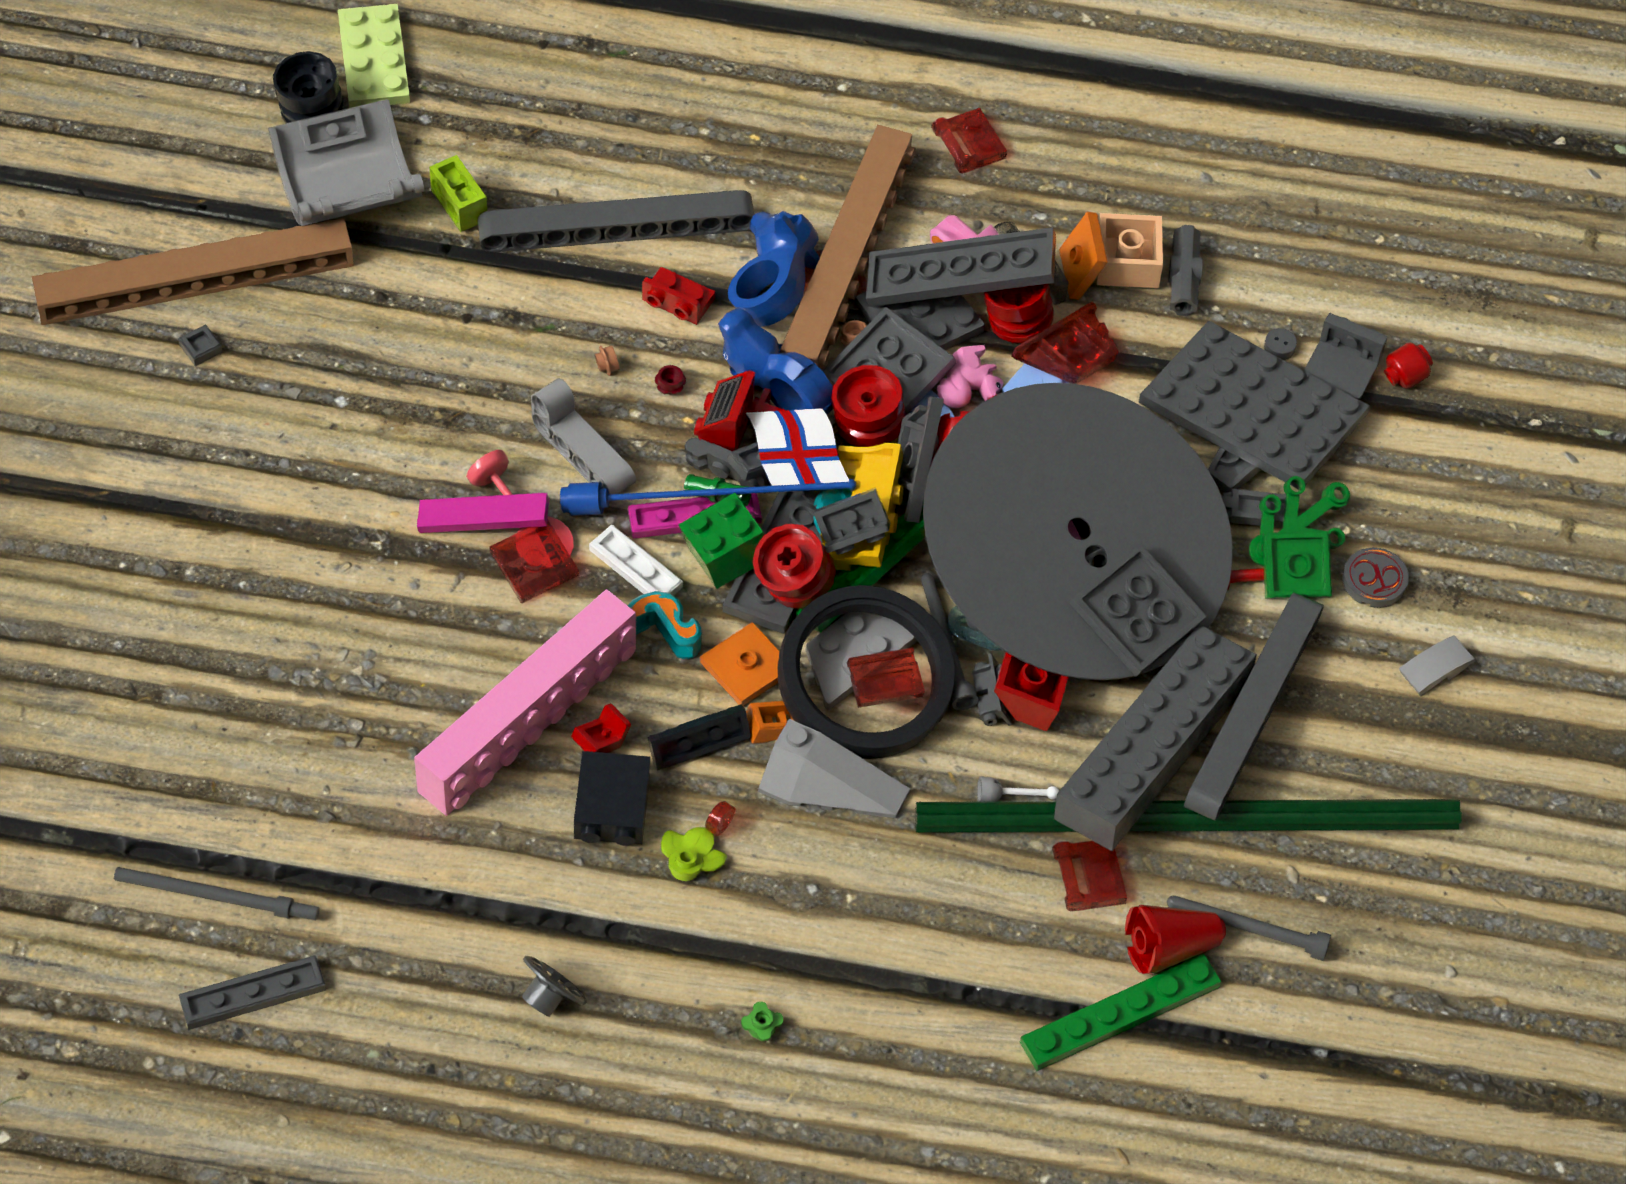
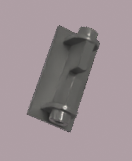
M990 653L988 654L990 663L979 662L975 664V669L972 671L976 693L980 695L988 692L987 695L978 697L980 720L984 721L985 725L992 726L997 723L998 719L1003 718L1008 726L1012 725L1010 712L994 692L1001 664Z

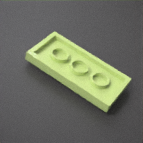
M398 4L338 9L349 108L385 99L389 100L390 105L410 103Z

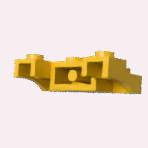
M883 443L871 447L839 445L838 454L840 462L848 479H854L857 484L851 496L876 487L890 521L889 531L885 532L886 536L878 541L867 543L865 539L855 543V548L846 553L837 555L833 551L830 552V555L834 559L836 570L851 571L852 565L881 567L885 545H889L891 533H895L897 530L898 516L895 513L896 505H901L903 500V486L898 484L903 459L902 446L895 443ZM821 533L822 544L825 546L826 543Z

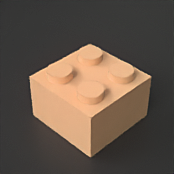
M1100 213L1099 224L1108 263L1097 276V285L1159 288L1163 268L1162 216Z

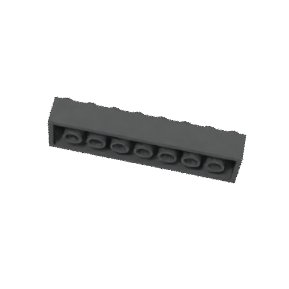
M1199 624L1057 793L1054 819L1113 851L1237 699L1255 665L1257 654Z

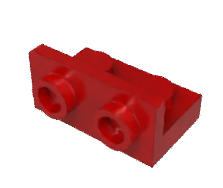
M663 267L659 268L652 279L646 277L642 282V300L652 307L661 308L674 314L681 320H687L696 325L715 300L714 290Z

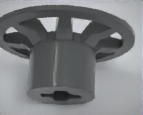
M525 956L523 958L526 965L536 974V977L522 994V998L537 1011L550 1017L564 997H568L582 1005L587 1003L584 994L558 971L535 957Z

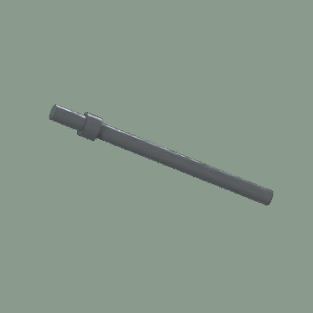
M117 867L114 874L115 881L274 912V916L289 919L290 916L316 921L319 916V907L294 902V899L279 895L277 898L121 867Z

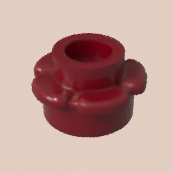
M667 365L659 370L655 376V383L659 392L675 395L684 389L683 385L686 384V377L679 367Z

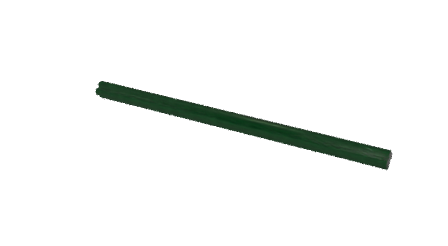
M1459 799L1227 800L1217 820L1214 821L1184 808L1185 800H1154L1129 831L1459 829V824L1462 822V812L1460 811ZM1056 801L916 802V833L1076 832L1054 819Z

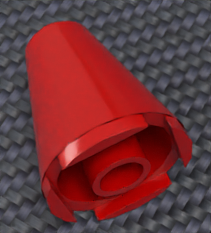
M1150 905L1132 907L1126 916L1125 935H1131L1133 945L1127 947L1128 955L1139 973L1154 974L1219 947L1226 936V926L1223 919L1219 918L1215 912Z

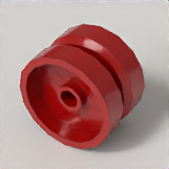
M862 365L851 368L842 374L833 386L831 397L835 424L839 435L847 443L856 447L877 446L883 443H890L900 434L902 419L906 416L903 390L899 379L890 370L878 365Z
M785 524L775 527L762 537L755 548L753 566L756 576L772 597L786 607L804 608L818 597L828 593L834 583L836 569L833 557L830 553L826 552L825 546L816 534L803 525Z

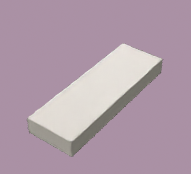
M610 525L589 543V550L643 594L661 591L674 596L683 588V581L614 525Z

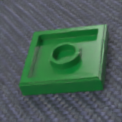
M1329 531L1265 532L1262 534L1265 599L1290 598L1293 592L1306 598L1332 596Z

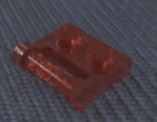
M980 108L948 119L945 117L938 118L931 125L934 134L942 139L954 158V166L959 173H967L1007 157L1005 146ZM952 132H957L971 156L964 153Z
M1062 841L1053 845L1054 859L1059 861L1067 894L1064 900L1068 911L1126 904L1127 894L1115 848L1111 851L1094 841L1078 843ZM1080 858L1088 894H1083L1079 890L1072 859Z

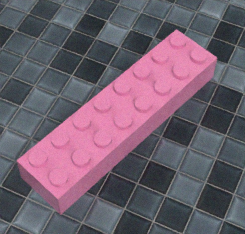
M607 589L414 757L418 793L445 816H448L454 809L462 808L473 792L479 787L487 786L500 768L509 766L516 759L518 752L527 744H534L545 728L551 723L556 724L559 722L572 704L581 702L587 696L590 688L598 681H605L617 664L621 661H627L636 650V612Z

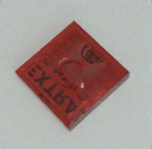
M548 519L547 526L529 527L490 546L491 555L521 604L579 576V569Z

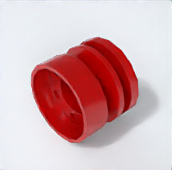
M1049 283L983 292L989 324L992 331L1002 340L1012 343H1026L1038 339L1045 334L1053 323L1054 308L1050 296Z

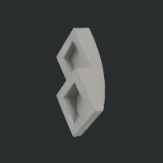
M1453 635L1418 654L1401 666L1399 670L1421 697L1445 678L1450 681L1474 663L1475 659L1456 636Z

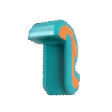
M654 591L638 596L627 605L636 612V635L648 630L650 626L656 625L677 658L691 659L698 655L702 646L701 626L694 618L690 619L689 622H683V606L678 598L667 592Z

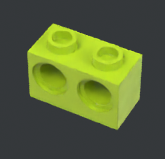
M455 155L430 166L431 191L459 231L463 232L478 225V216L487 211V197L459 157Z

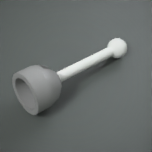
M984 776L979 777L977 784L978 801H998L1003 794L1047 796L1049 799L1055 800L1059 789L1055 786H1051L1048 789L1003 788L996 778Z

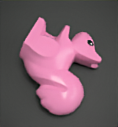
M984 345L961 347L952 354L956 364L946 373L947 378H942L940 384L937 385V395L939 398L944 399L943 403L950 408H963L971 400V390H978L984 401L1001 391L1003 380L992 373L997 368L996 365L981 364L980 357L986 351Z

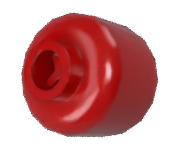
M1407 342L1387 355V368L1384 370V373L1393 386L1399 384L1404 389H1410L1430 376V367L1433 365V360L1423 345Z

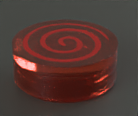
M726 801L719 802L712 809L706 820V830L715 836L721 835L731 823L736 808Z

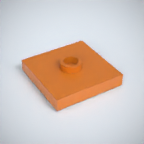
M1086 212L1059 249L1068 294L1071 299L1079 300L1108 263L1098 215L1094 212Z
M751 622L701 655L700 663L739 705L742 704L744 706L778 683L780 651Z

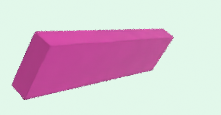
M547 493L420 500L417 529L419 533L547 526L549 497Z
M752 493L746 508L757 524L762 522L758 495L757 493ZM696 497L628 505L632 538L682 533L678 524L715 503H712L709 498Z

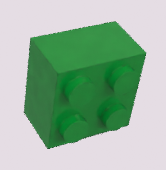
M736 493L729 495L678 524L690 552L716 589L754 568L753 557L755 548L765 534Z

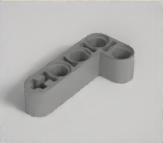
M558 378L531 396L532 420L535 427L588 482H601L603 488H608L609 494H619L636 482V476L631 466L575 411L574 395L564 380Z

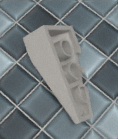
M788 719L774 744L758 792L793 806H801V803L820 805L821 809L832 810V807L852 809L856 814L896 818L910 793V788L821 732Z

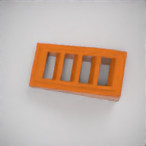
M783 701L749 704L746 715L752 744L778 739L787 723L786 714H789ZM775 717L777 722L773 723L772 718Z

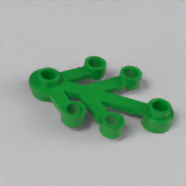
M1299 476L1289 478L1283 486L1286 498L1283 529L1279 532L1323 531L1305 527L1329 509L1339 510L1344 507L1350 500L1348 487L1340 482L1331 483L1323 490L1322 499L1298 516L1299 497L1305 491L1306 485ZM1291 482L1298 484V492L1291 489ZM1335 489L1342 493V499H1337L1334 496ZM1269 494L1260 501L1259 508L1262 512L1260 535L1253 538L1249 544V555L1260 566H1264L1262 534L1274 532V514L1281 509L1282 505L1280 498L1274 494ZM1267 500H1270L1274 503V510H1270L1267 508ZM1339 528L1328 530L1330 549L1340 547L1345 541L1344 532ZM1330 534H1335L1338 537L1337 544L1330 540Z

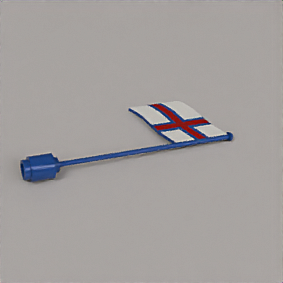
M823 409L746 413V416L756 433L761 464L771 486L609 494L608 488H603L601 482L570 483L568 487H561L560 504L562 512L570 513L571 516L603 514L604 508L609 507L610 501L848 488L852 492L856 489L857 484L854 479H848L839 460L833 428Z

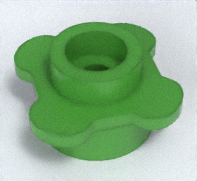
M756 1002L753 1005V1011L741 1020L742 1028L748 1030L754 1038L760 1041H768L775 1033L776 1027H780L783 1024L782 1014L774 1013L768 1009L765 1002ZM764 1019L766 1022L761 1024L759 1020Z

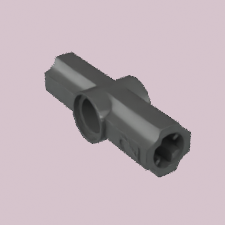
M1182 225V227L1174 229L1173 253L1169 264L1168 283H1171L1170 310L1181 316H1188L1190 313L1197 312L1199 303L1198 288L1201 283L1203 258L1200 257L1201 231L1197 230L1193 225Z

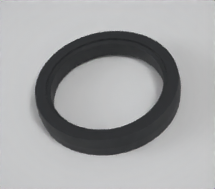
M848 586L830 591L808 604L792 622L782 641L779 653V689L792 719L795 722L821 732L862 759L894 756L921 742L941 721L949 705L954 687L955 668L953 654L939 624L915 601L898 592L882 587ZM868 612L887 617L907 629L920 643L930 665L931 692L924 709L907 724L884 732H862L849 729L823 714L809 697L800 671V657L803 644L817 626L840 614Z

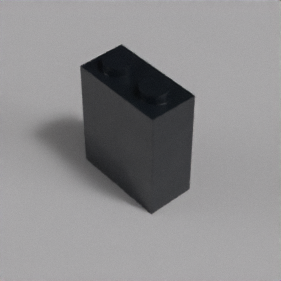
M582 751L574 814V839H580L587 843H597L599 841L616 842L622 846L643 844L650 782V756Z

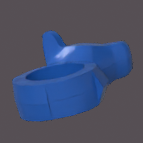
M762 211L753 215L749 227L756 239L758 257L750 260L736 273L728 288V299L735 308H742L747 311L760 327L770 326L783 320L795 309L804 293L805 267L815 269L820 259L814 249L819 240L818 233L803 214L792 215L782 211L771 215L768 212ZM774 282L770 289L757 297L762 289Z
M735 308L724 315L718 326L724 339L723 357L728 362L730 373L733 376L746 371L755 372V386H759L763 390L764 388L771 389V401L775 407L785 410L823 409L827 415L833 410L831 398L833 386L824 372L813 361L796 352L780 353L782 344H778L775 336L756 324L752 316L744 309Z

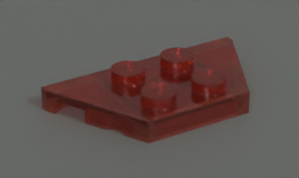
M1091 301L1015 347L1012 357L1069 383L1078 384L1115 361L1119 351L1114 341L1109 337V331L1105 323H1099L1095 315L1097 306Z

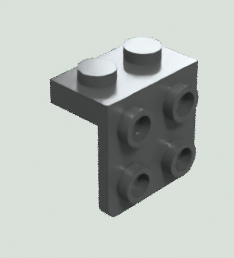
M1329 313L1324 321L1320 341L1304 371L1361 400L1382 359L1388 336L1374 329L1351 322L1345 317Z

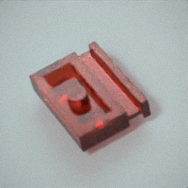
M914 648L851 657L847 661L858 708L921 698L925 694L918 663L914 657Z

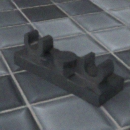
M740 704L680 724L677 727L650 735L647 738L653 765L658 771L751 738L746 710Z

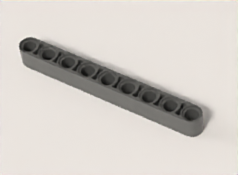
M744 190L490 210L481 213L477 221L481 248L488 252H502L743 232L750 229V221L755 214L751 194Z
M1294 592L1292 593L1186 797L1184 808L1214 821L1217 820L1317 626L1324 608L1323 604Z

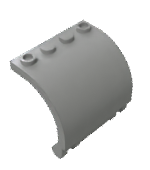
M388 99L268 128L287 200L297 223L301 226L423 196L424 184L420 173L411 175L408 169Z

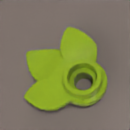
M695 827L688 830L685 835L668 830L662 837L661 851L669 858L668 867L671 874L678 880L690 881L695 879L701 871H716L727 860L725 853L713 849L714 835L708 828Z

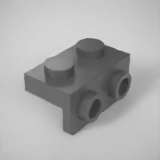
M876 487L814 510V516L826 543L825 549L827 553L833 551L837 555L846 553L855 548V543L865 539L867 543L878 541L886 536L885 532L889 531L890 521Z

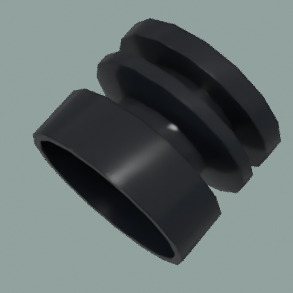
M298 52L286 57L277 65L273 74V84L279 101L281 116L285 124L344 110V100L341 87L339 86L337 70L330 58L317 52Z

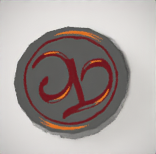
M1371 547L1360 549L1350 556L1344 566L1342 581L1346 592L1355 601L1361 604L1363 601L1370 604V607L1382 608L1391 606L1402 598L1408 586L1409 573L1405 563L1396 554L1386 549Z

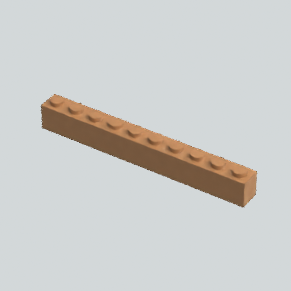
M877 124L780 349V353L796 352L813 361L819 368H826L830 356L828 348L830 345L835 346L840 331L838 327L839 322H845L850 305L847 303L849 299L854 300L859 288L858 277H864L869 263L867 256L876 249L878 243L877 232H883L888 217L886 211L888 208L893 209L896 201V187H902L906 176V169L904 168L906 164L911 165L913 162L916 148L911 147V133Z
M342 218L310 225L295 226L278 231H267L246 237H235L230 240L214 243H203L187 248L171 249L155 254L139 255L133 258L108 261L91 266H80L64 271L48 272L32 276V282L41 325L337 270L352 267L354 264L350 238L345 219Z

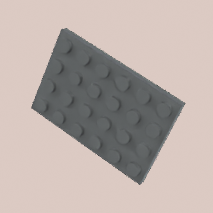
M1209 320L1139 396L1140 404L1274 477L1286 482L1293 476H1299L1304 480L1305 485L1368 415L1370 405ZM1295 482L1290 483L1291 486L1299 490L1298 484Z

